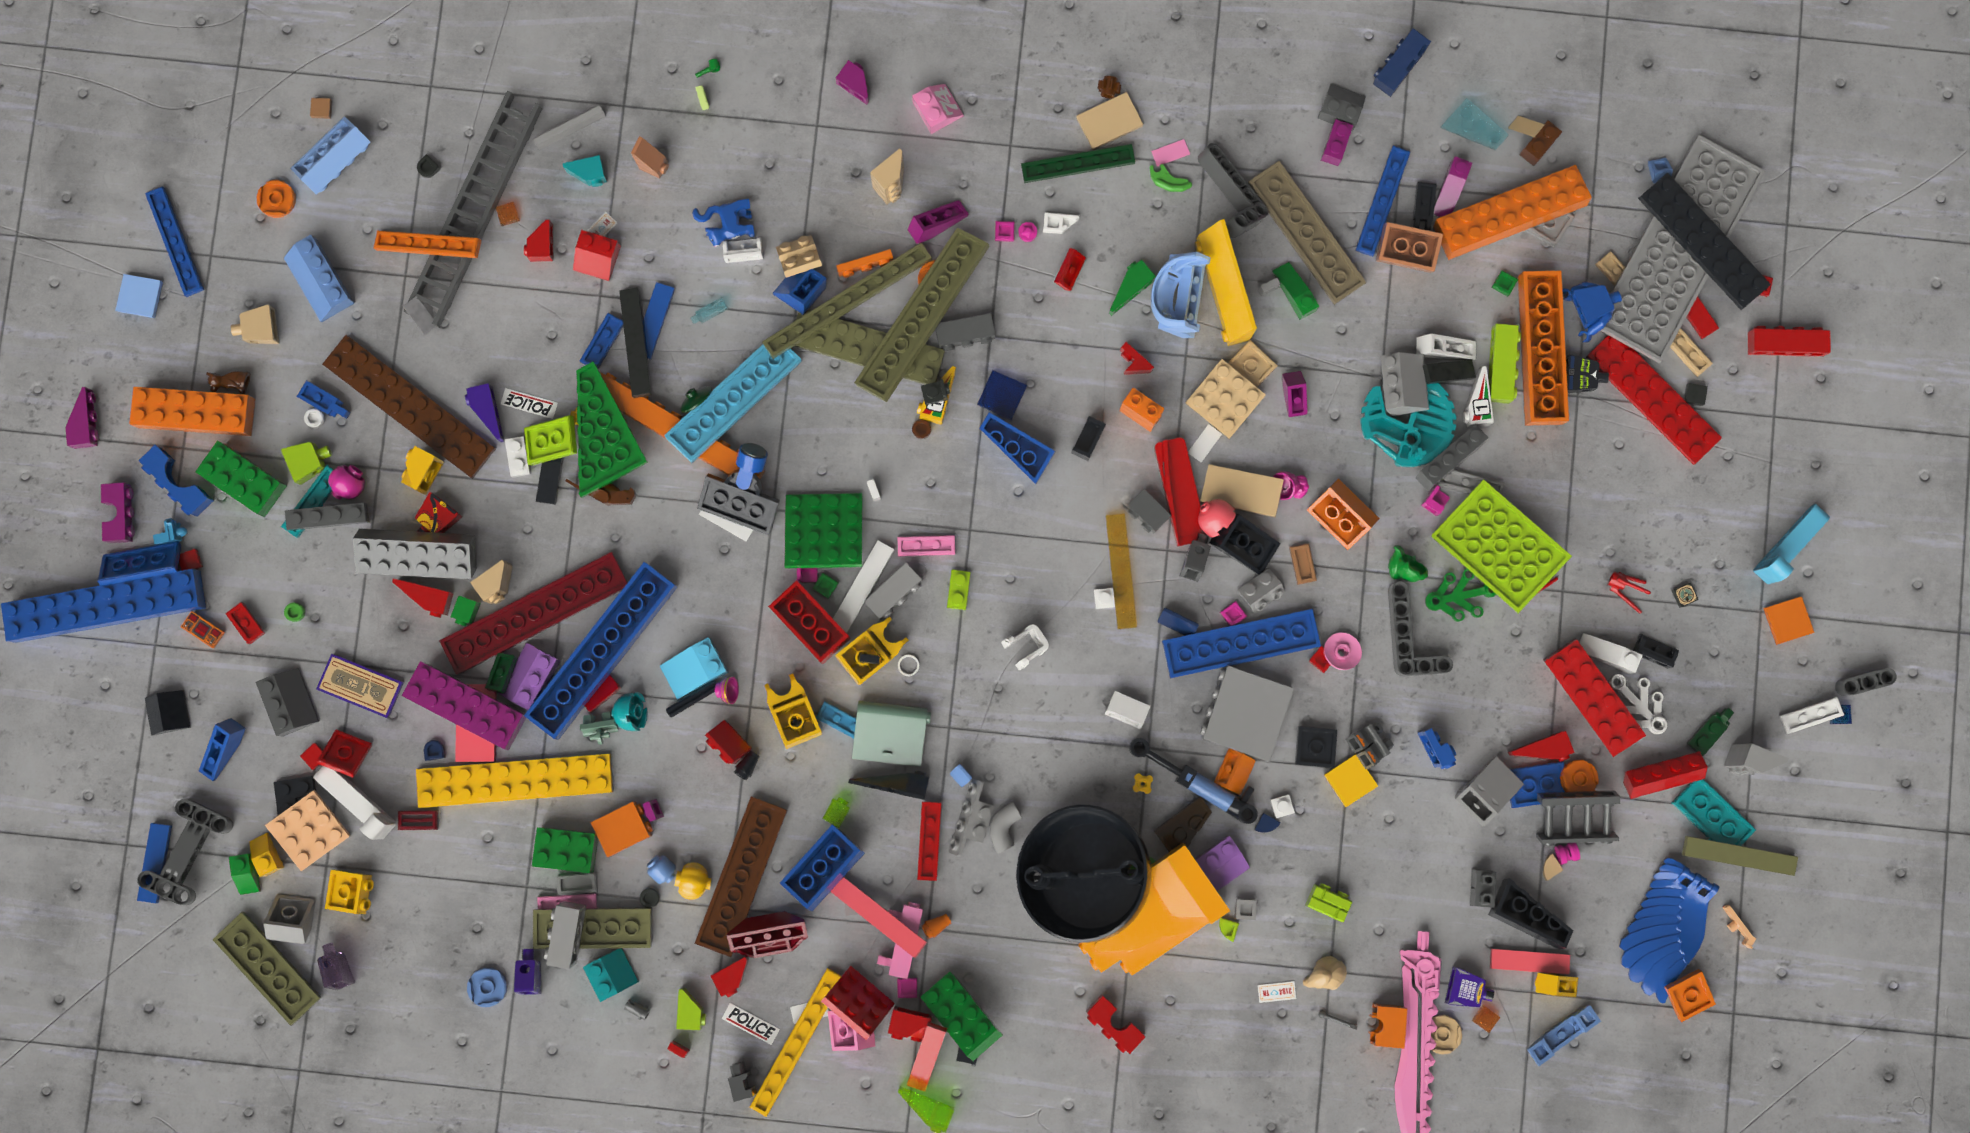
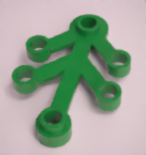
M1465 569L1451 594L1444 595L1448 586L1456 581V576L1453 573H1447L1444 575L1443 582L1438 590L1426 596L1425 604L1428 609L1432 611L1442 610L1450 615L1454 621L1460 622L1465 618L1464 612L1454 610L1446 603L1454 602L1470 612L1474 618H1479L1484 612L1482 607L1474 606L1464 599L1481 595L1491 598L1496 596V594L1489 592L1485 584L1481 588L1463 591L1468 581L1475 576L1471 573V577L1467 578L1465 572L1469 570ZM1448 575L1452 576V582L1447 581L1446 577ZM1433 598H1437V599H1438V604H1437V605L1433 604V602H1432V599H1433ZM1476 608L1480 610L1479 615L1474 614ZM1457 612L1461 614V619L1455 617Z

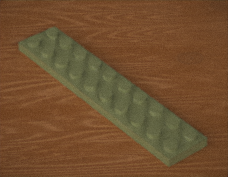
M957 227L854 382L856 386L885 402L889 400L990 247L987 242Z

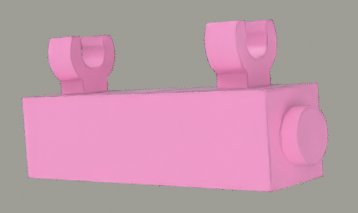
M909 902L908 905L904 904L902 912L889 909V913L918 935L923 908H919L920 904ZM895 943L892 958L879 955L877 964L889 966L888 975L908 979L913 957Z

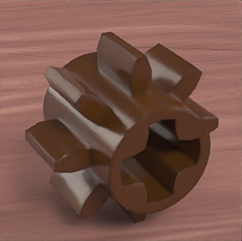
M1104 76L1103 81H1098L1097 89H1099L1098 92H1101L1102 97L1112 99L1115 97V93L1120 94L1121 85L1120 82H1117L1118 78Z

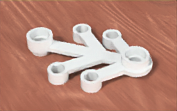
M1612 675L1609 679L1612 689L1619 690L1633 705L1626 706L1631 714H1642L1647 719L1636 720L1641 728H1648L1653 734L1665 732L1667 721L1662 717L1663 694L1661 692H1653L1650 695V700L1654 703L1652 714L1648 709V687L1650 686L1648 678L1643 677L1637 680V686L1640 688L1639 700L1626 686V679L1623 675ZM1614 679L1619 680L1618 686L1614 685ZM1642 680L1646 681L1645 687L1641 685ZM1655 694H1658L1660 697L1658 701L1654 699ZM1655 721L1659 722L1658 728L1654 727Z

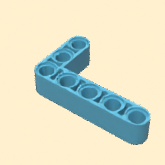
M1813 504L1757 564L1753 572L1766 584L1779 582L1787 578L1794 570V567L1789 563L1826 524L1830 516L1817 504Z

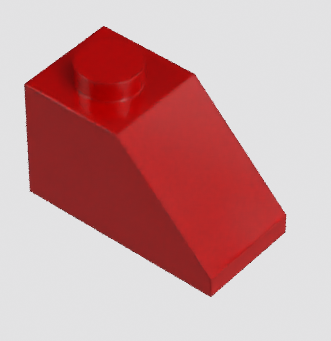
M549 219L545 220L527 238V245H524V255L527 256L530 262L553 261V224Z
M747 956L710 976L721 997L724 995L730 997L738 992L737 988L741 986L749 958Z

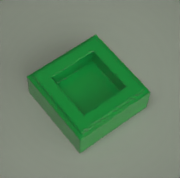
M1502 270L1491 288L1508 297L1518 279Z
M822 573L812 589L829 599L839 582Z

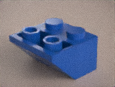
M811 269L785 278L775 289L773 295L804 315L826 289L827 278L816 270Z

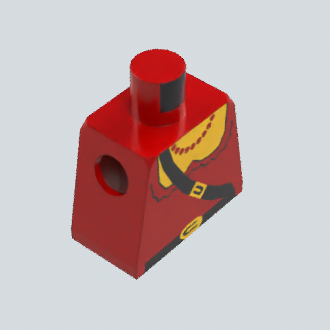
M429 492L415 516V519L422 524L417 532L445 533L463 516L434 493Z

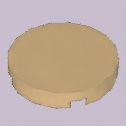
M1443 1014L1435 1015L1432 1017V1020L1436 1024L1437 1029L1431 1033V1037L1435 1041L1436 1046L1432 1051L1441 1055L1450 1054L1461 1044V1027L1450 1016Z

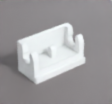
M760 237L750 240L722 241L723 256L726 263L763 259L762 240Z
M1114 691L1105 715L1141 729L1150 706Z

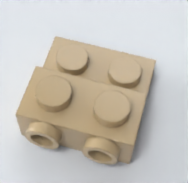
M812 235L801 236L798 240L783 242L780 246L776 247L786 278L822 266Z

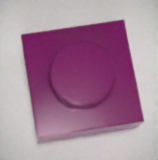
M657 799L642 804L644 815L650 822L664 817Z

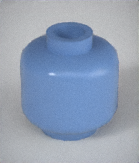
M656 855L647 864V874L658 884L669 883L676 876L674 874L675 864L665 855Z

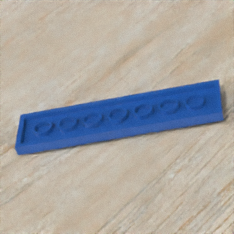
M1313 609L1162 641L1170 679L1321 647Z

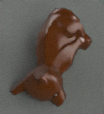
M234 371L224 376L216 373H206L209 376L208 384L211 386V392H216L220 387H225L226 389H238L239 393L245 394L251 377L248 371Z

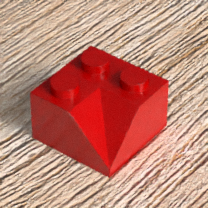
M894 1006L888 1034H892L891 1038L898 1040L911 1036V1040L922 1042L927 1024L932 1020V1015Z

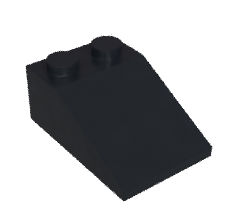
M1237 513L1227 529L1223 527L1217 532L1219 535L1211 538L1209 542L1219 551L1258 575L1265 570L1281 544Z

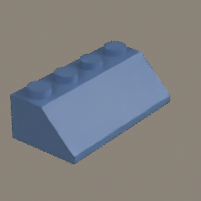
M310 234L291 247L284 260L320 322L329 319L354 304V301L315 237Z

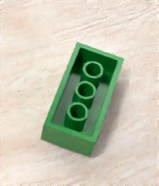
M218 440L195 471L232 498L263 517H266L287 487V485Z
M948 972L920 997L942 1026L947 1028V1032L964 1054L972 1061L1003 1036L952 972Z

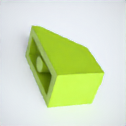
M680 988L678 992L676 1029L701 1030L702 1026L706 1025V1014L703 1013L704 1008L686 988Z

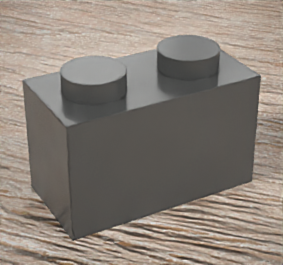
M1145 489L1127 505L1129 509L1127 511L1128 514L1134 519L1138 518L1142 522L1141 526L1148 533L1151 531L1154 534L1171 517V514Z

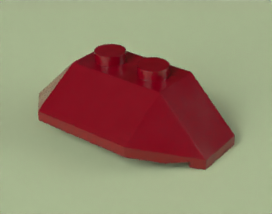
M786 911L746 918L727 933L730 951L751 958L792 952L803 940L808 938L805 920Z

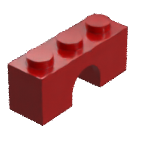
M1101 994L1086 1010L1088 1014L1087 1019L1094 1026L1098 1023L1103 1028L1101 1032L1108 1039L1112 1037L1117 1042L1115 1046L1122 1053L1127 1051L1131 1054L1146 1036L1131 1021L1123 1028L1113 1027L1111 1025V1016L1117 1008Z

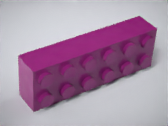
M421 661L401 695L504 750L510 749L526 720L525 714Z

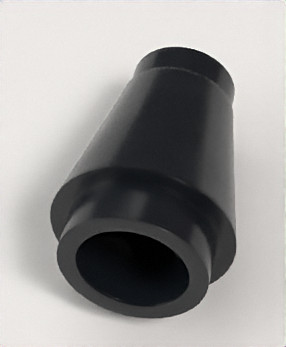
M749 751L735 766L734 773L747 781L749 777L751 778L760 756L753 751Z

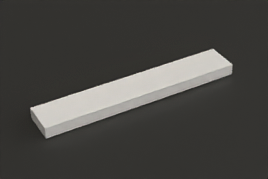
M877 540L833 618L846 633L849 632L864 605V601L870 595L895 551Z

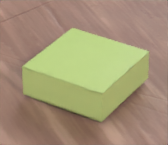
M703 86L695 87L702 110L709 109Z

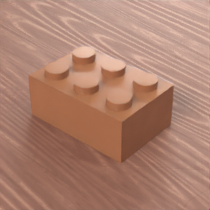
M1386 222L1383 225L1376 261L1429 273L1435 272L1443 234Z

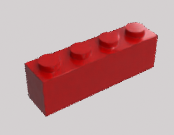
M1756 326L1748 332V355L1824 357L1831 353L1830 330H1823L1822 327L1804 330V327L1785 329L1784 326L1773 327V329H1766V326Z
M1700 751L1625 771L1623 784L1630 799L1705 779L1708 766Z

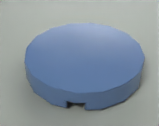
M494 968L477 970L467 983L469 998L480 1007H491L498 1004L507 992L505 976Z

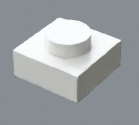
M1113 588L1094 590L1095 609L1115 608Z
M1289 794L1270 800L1275 818L1295 813Z

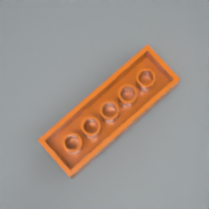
M133 387L129 424L143 429L252 436L255 398L244 394Z

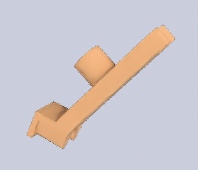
M1726 904L1723 906V909L1732 920L1727 927L1731 932L1738 929L1744 937L1742 944L1753 949L1752 945L1756 938L1751 935L1731 906Z

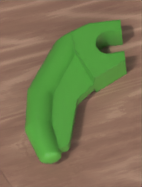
M1163 164L1160 165L1159 172L1154 171L1153 165L1149 167L1150 177L1158 187L1170 192H1183L1192 187V183L1188 179L1174 178L1170 175Z

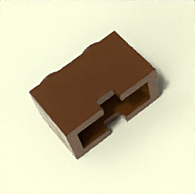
M1547 120L1543 128L1532 138L1519 155L1532 166H1535L1563 131Z

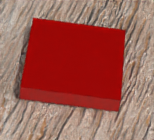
M336 729L318 758L317 763L354 778L371 749L372 743Z

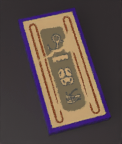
M331 654L316 690L389 718L404 682Z

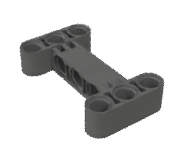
M181 799L175 805V812L188 820L161 874L154 871H143L138 875L137 883L140 887L176 904L191 905L196 900V893L192 888L183 885V882L209 832L227 834L232 830L233 822L229 817L197 802ZM188 803L190 810L185 814L183 807ZM206 811L208 817L202 822L201 814ZM221 820H224L225 827L222 830H220L218 828V823ZM148 875H151L153 878L150 885L146 883ZM166 883L170 885L168 893H165L163 890ZM184 891L188 893L186 901L181 899V894Z

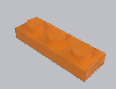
M891 249L836 265L839 277H851L854 275V272H867L872 270V267L878 265L883 267L893 260Z

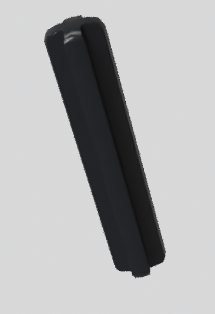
M711 681L666 708L669 717H674L714 693L717 683Z

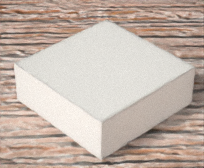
M874 479L867 481L873 501L881 500Z

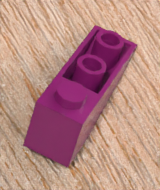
M87 387L81 388L65 427L67 446L74 449L98 446L97 413L94 410L96 397L93 390Z

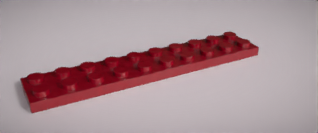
M610 552L439 640L455 674L459 675L496 656L498 653H502L622 591L628 582L613 552Z

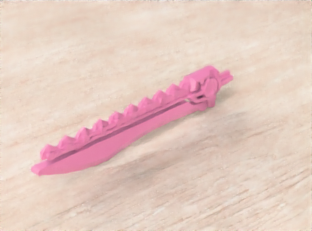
M1418 931L1417 950L1399 951L1401 960L1405 962L1402 966L1403 1007L1407 1008L1405 1049L1401 1048L1400 1062L1394 1085L1396 1111L1401 1133H1416V1121H1419V1133H1429L1431 1130L1425 1119L1428 1116L1430 1117L1432 1113L1427 1101L1431 1100L1433 1096L1428 1084L1434 1080L1429 1067L1435 1063L1430 1050L1436 1046L1431 1033L1437 1029L1432 1017L1437 1015L1439 1011L1433 1000L1437 999L1440 994L1438 991L1440 987L1441 958L1428 951L1430 932ZM1411 968H1413L1414 985L1421 992L1420 1112H1416L1418 993L1412 987Z

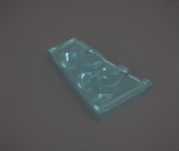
M1467 98L1440 127L1493 150H1496L1509 136Z

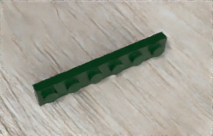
M1129 144L1021 163V169L1025 184L1135 164L1133 146Z

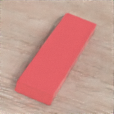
M1491 949L1490 968L1569 974L1570 955Z

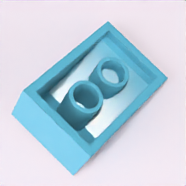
M709 637L660 665L677 700L729 673L713 641Z

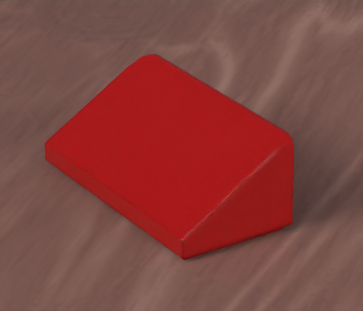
M611 674L585 704L586 709L590 713L621 689Z

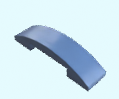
M1587 1005L1552 1027L1527 1050L1536 1064L1540 1066L1552 1058L1556 1051L1581 1033L1588 1032L1599 1024L1601 1020L1592 1007Z

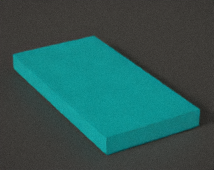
M1704 779L1691 782L1672 801V804L1711 841L1742 846L1756 831Z

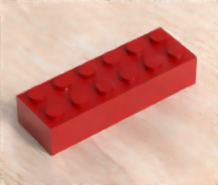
M1576 638L1543 659L1613 757L1646 736Z

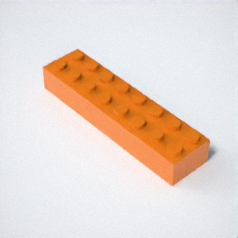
M1573 165L1436 219L1433 229L1436 233L1443 234L1441 245L1448 260L1586 207L1592 196L1577 166Z
M1561 270L1523 271L1518 276L1525 426L1563 425L1569 421L1562 272Z

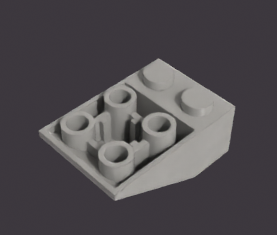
M1496 756L1454 797L1484 827L1502 810L1524 783Z

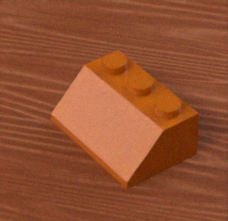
M1339 478L1307 509L1347 550L1380 519Z

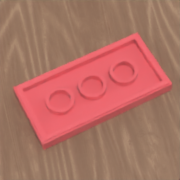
M467 684L494 699L497 698V692L485 689L486 684ZM456 725L455 762H496L495 744Z

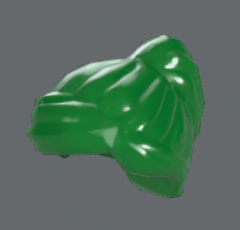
M1394 545L1395 551L1388 564L1391 578H1402L1409 582H1417L1428 577V569L1422 563L1416 561L1415 555H1407L1401 546Z

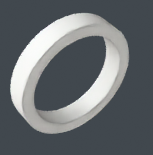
M905 655L898 662V670L904 676H913L919 670V661L913 655ZM906 657H911L917 662V669L912 674H905L900 669V663Z

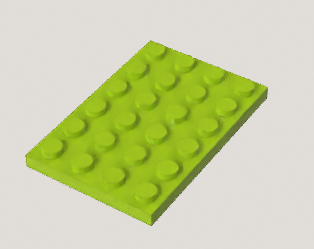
M1485 480L1470 493L1431 535L1436 542L1518 614L1572 557Z

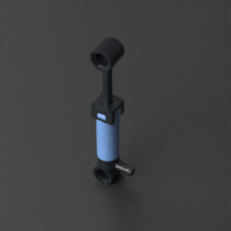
M1136 738L1131 741L1129 751L1134 757L1145 758L1146 756L1178 776L1175 782L1184 788L1189 789L1244 824H1251L1257 819L1258 812L1256 808L1247 803L1254 792V788L1248 786L1242 797L1239 798L1188 765H1184L1183 769H1180L1150 750L1149 744L1145 739ZM1137 742L1144 745L1142 753H1137L1134 750V745ZM1246 808L1252 812V816L1248 820L1242 816V812Z

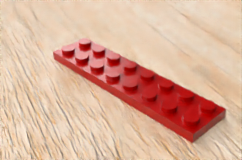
M1607 335L1586 356L1587 359L1599 362V371L1609 372V381L1693 465L1722 439L1631 347Z

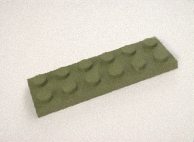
M586 908L579 949L652 947L651 908ZM553 909L533 910V949H546V947H549L548 931L549 928L553 927L554 920H551Z
M241 912L212 939L290 1026L294 1025L322 998L270 940L266 939L265 934L245 912Z

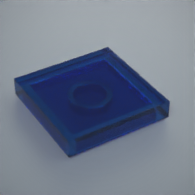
M992 370L977 405L1012 420L1027 385Z

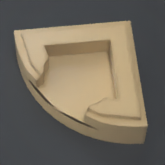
M1553 854L1547 856L1543 866V876L1546 881L1563 871Z

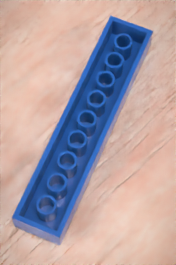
M643 562L524 716L553 739L559 740L585 707V704L674 593L677 586L646 562Z
M195 569L1 603L5 639L7 642L13 643L206 609L201 571Z

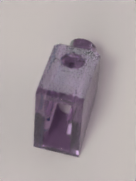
M333 943L323 945L322 951L324 956L319 957L317 962L324 988L340 990L355 984L345 954L335 951Z

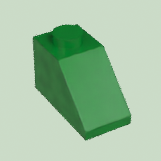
M251 853L229 857L231 877L239 894L261 892L259 875L251 860Z

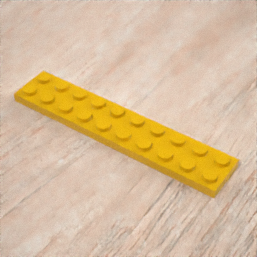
M611 754L416 769L418 808L613 792Z

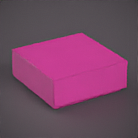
M996 221L995 241L1014 242V222Z
M1236 601L1220 612L1229 626H1234L1247 617Z
M897 978L898 998H917V978Z

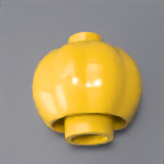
M691 862L685 864L682 871L677 870L674 886L679 887L678 892L682 897L694 900L701 897L706 889L710 890L712 878H708L707 870L703 865Z

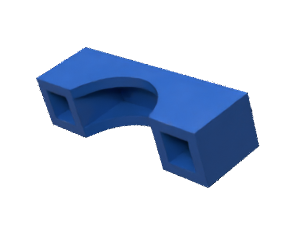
M155 444L138 460L143 465L141 468L148 475L152 474L156 478L154 481L159 487L167 489L169 492L167 495L174 502L178 501L182 505L180 507L181 510L187 515L191 514L198 517L214 501L197 485L183 488L175 483L172 476L175 460L163 447Z

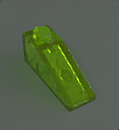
M900 1086L898 1093L924 1123L930 1127V1130L935 1133H946L954 1107Z

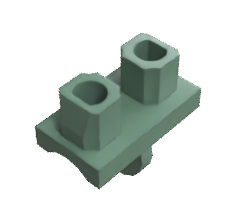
M603 712L601 714L602 721L595 722L594 715H584L583 724H580V731L583 732V736H590V740H597L598 744L601 745L604 742L603 738H610V733L619 732L618 725L614 721L611 712Z

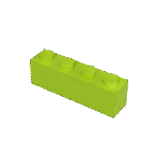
M1495 324L1491 328L1488 371L1491 402L1509 404L1516 399L1517 387H1515V380L1518 378L1516 361L1520 357L1517 344L1521 339V332L1518 331L1519 325Z

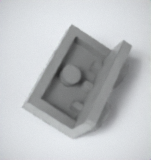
M1269 568L1238 589L1239 594L1247 602L1254 614L1264 610L1268 604L1278 600L1285 593L1282 583Z

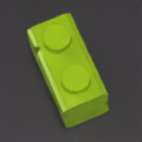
M1320 883L1319 886L1314 884L1305 906L1335 920L1344 922L1352 904V901L1348 899L1349 895L1340 891L1337 894L1330 891L1331 887Z

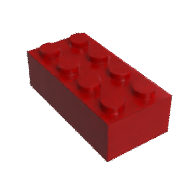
M797 580L768 606L822 665L851 639Z

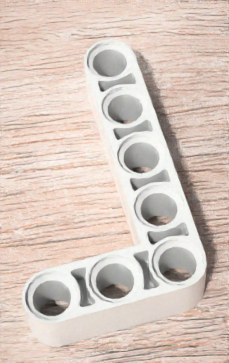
M322 766L313 776L322 787L364 823L359 829L372 840L384 839L396 826V821L344 774Z

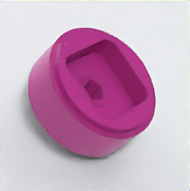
M1025 222L1019 227L1018 235L1022 241L1031 242L1037 236V228L1033 223Z

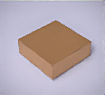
M311 98L310 117L331 119L332 100L330 98Z

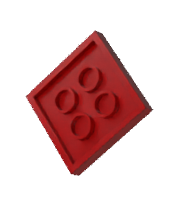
M851 965L821 1001L865 1040L871 1036L895 1005L889 997Z

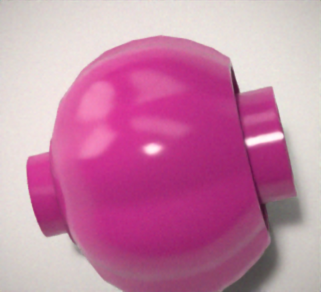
M342 465L335 468L330 473L328 479L329 486L332 489L331 494L339 500L342 498L354 499L358 497L365 487L362 471L353 465L349 467Z

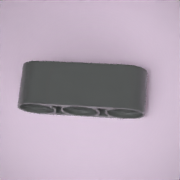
M1890 668L1877 669L1840 679L1835 685V690L1841 696L1856 695L1895 683L1897 675ZM1883 673H1885L1887 676L1885 682L1882 680ZM1864 678L1868 680L1867 687L1863 683ZM1846 682L1850 685L1849 692L1845 689Z

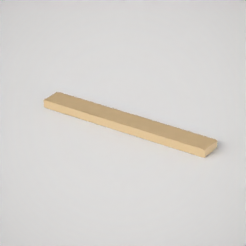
M1611 251L1595 264L1614 286L1625 268ZM1680 328L1670 348L1698 377L1713 363Z

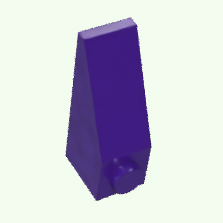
M487 383L466 388V404L470 405L471 409L495 438L500 442H504L493 387Z

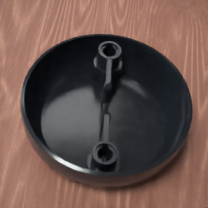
M1073 805L1052 812L1031 830L1019 853L1016 880L1022 904L1028 915L1040 928L1050 935L1065 941L1092 943L1119 934L1136 919L1145 905L1150 891L1152 870L1146 845L1137 830L1127 820L1103 807Z

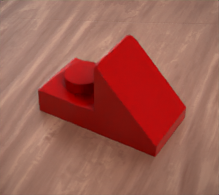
M1127 342L1122 345L1120 352H1122L1121 356L1127 362H1133L1125 370L1124 375L1148 374L1153 371L1154 366Z

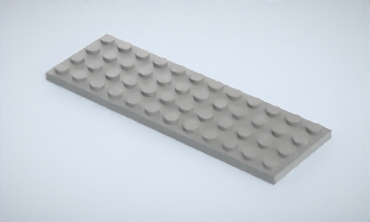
M1698 135L1677 171L1674 180L1729 238L1765 171ZM1654 216L1612 292L1617 290L1620 292L1622 301L1613 304L1615 310L1612 318L1600 331L1660 364L1709 275Z

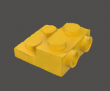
M331 870L325 909L352 914H366V911L371 906L369 892L374 887L372 875Z

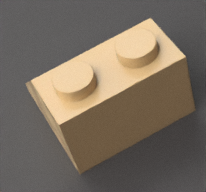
M501 560L470 582L484 602L496 605L505 599L504 596L508 593L512 565Z

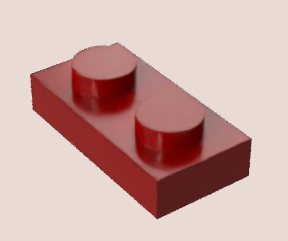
M1069 248L1054 282L1064 290L1071 291L1086 257L1077 250Z
M240 602L225 613L247 644H252L265 634V631L243 602Z

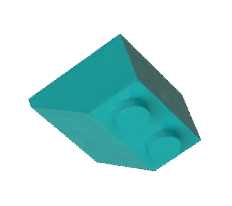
M622 948L583 967L600 1002L639 982Z

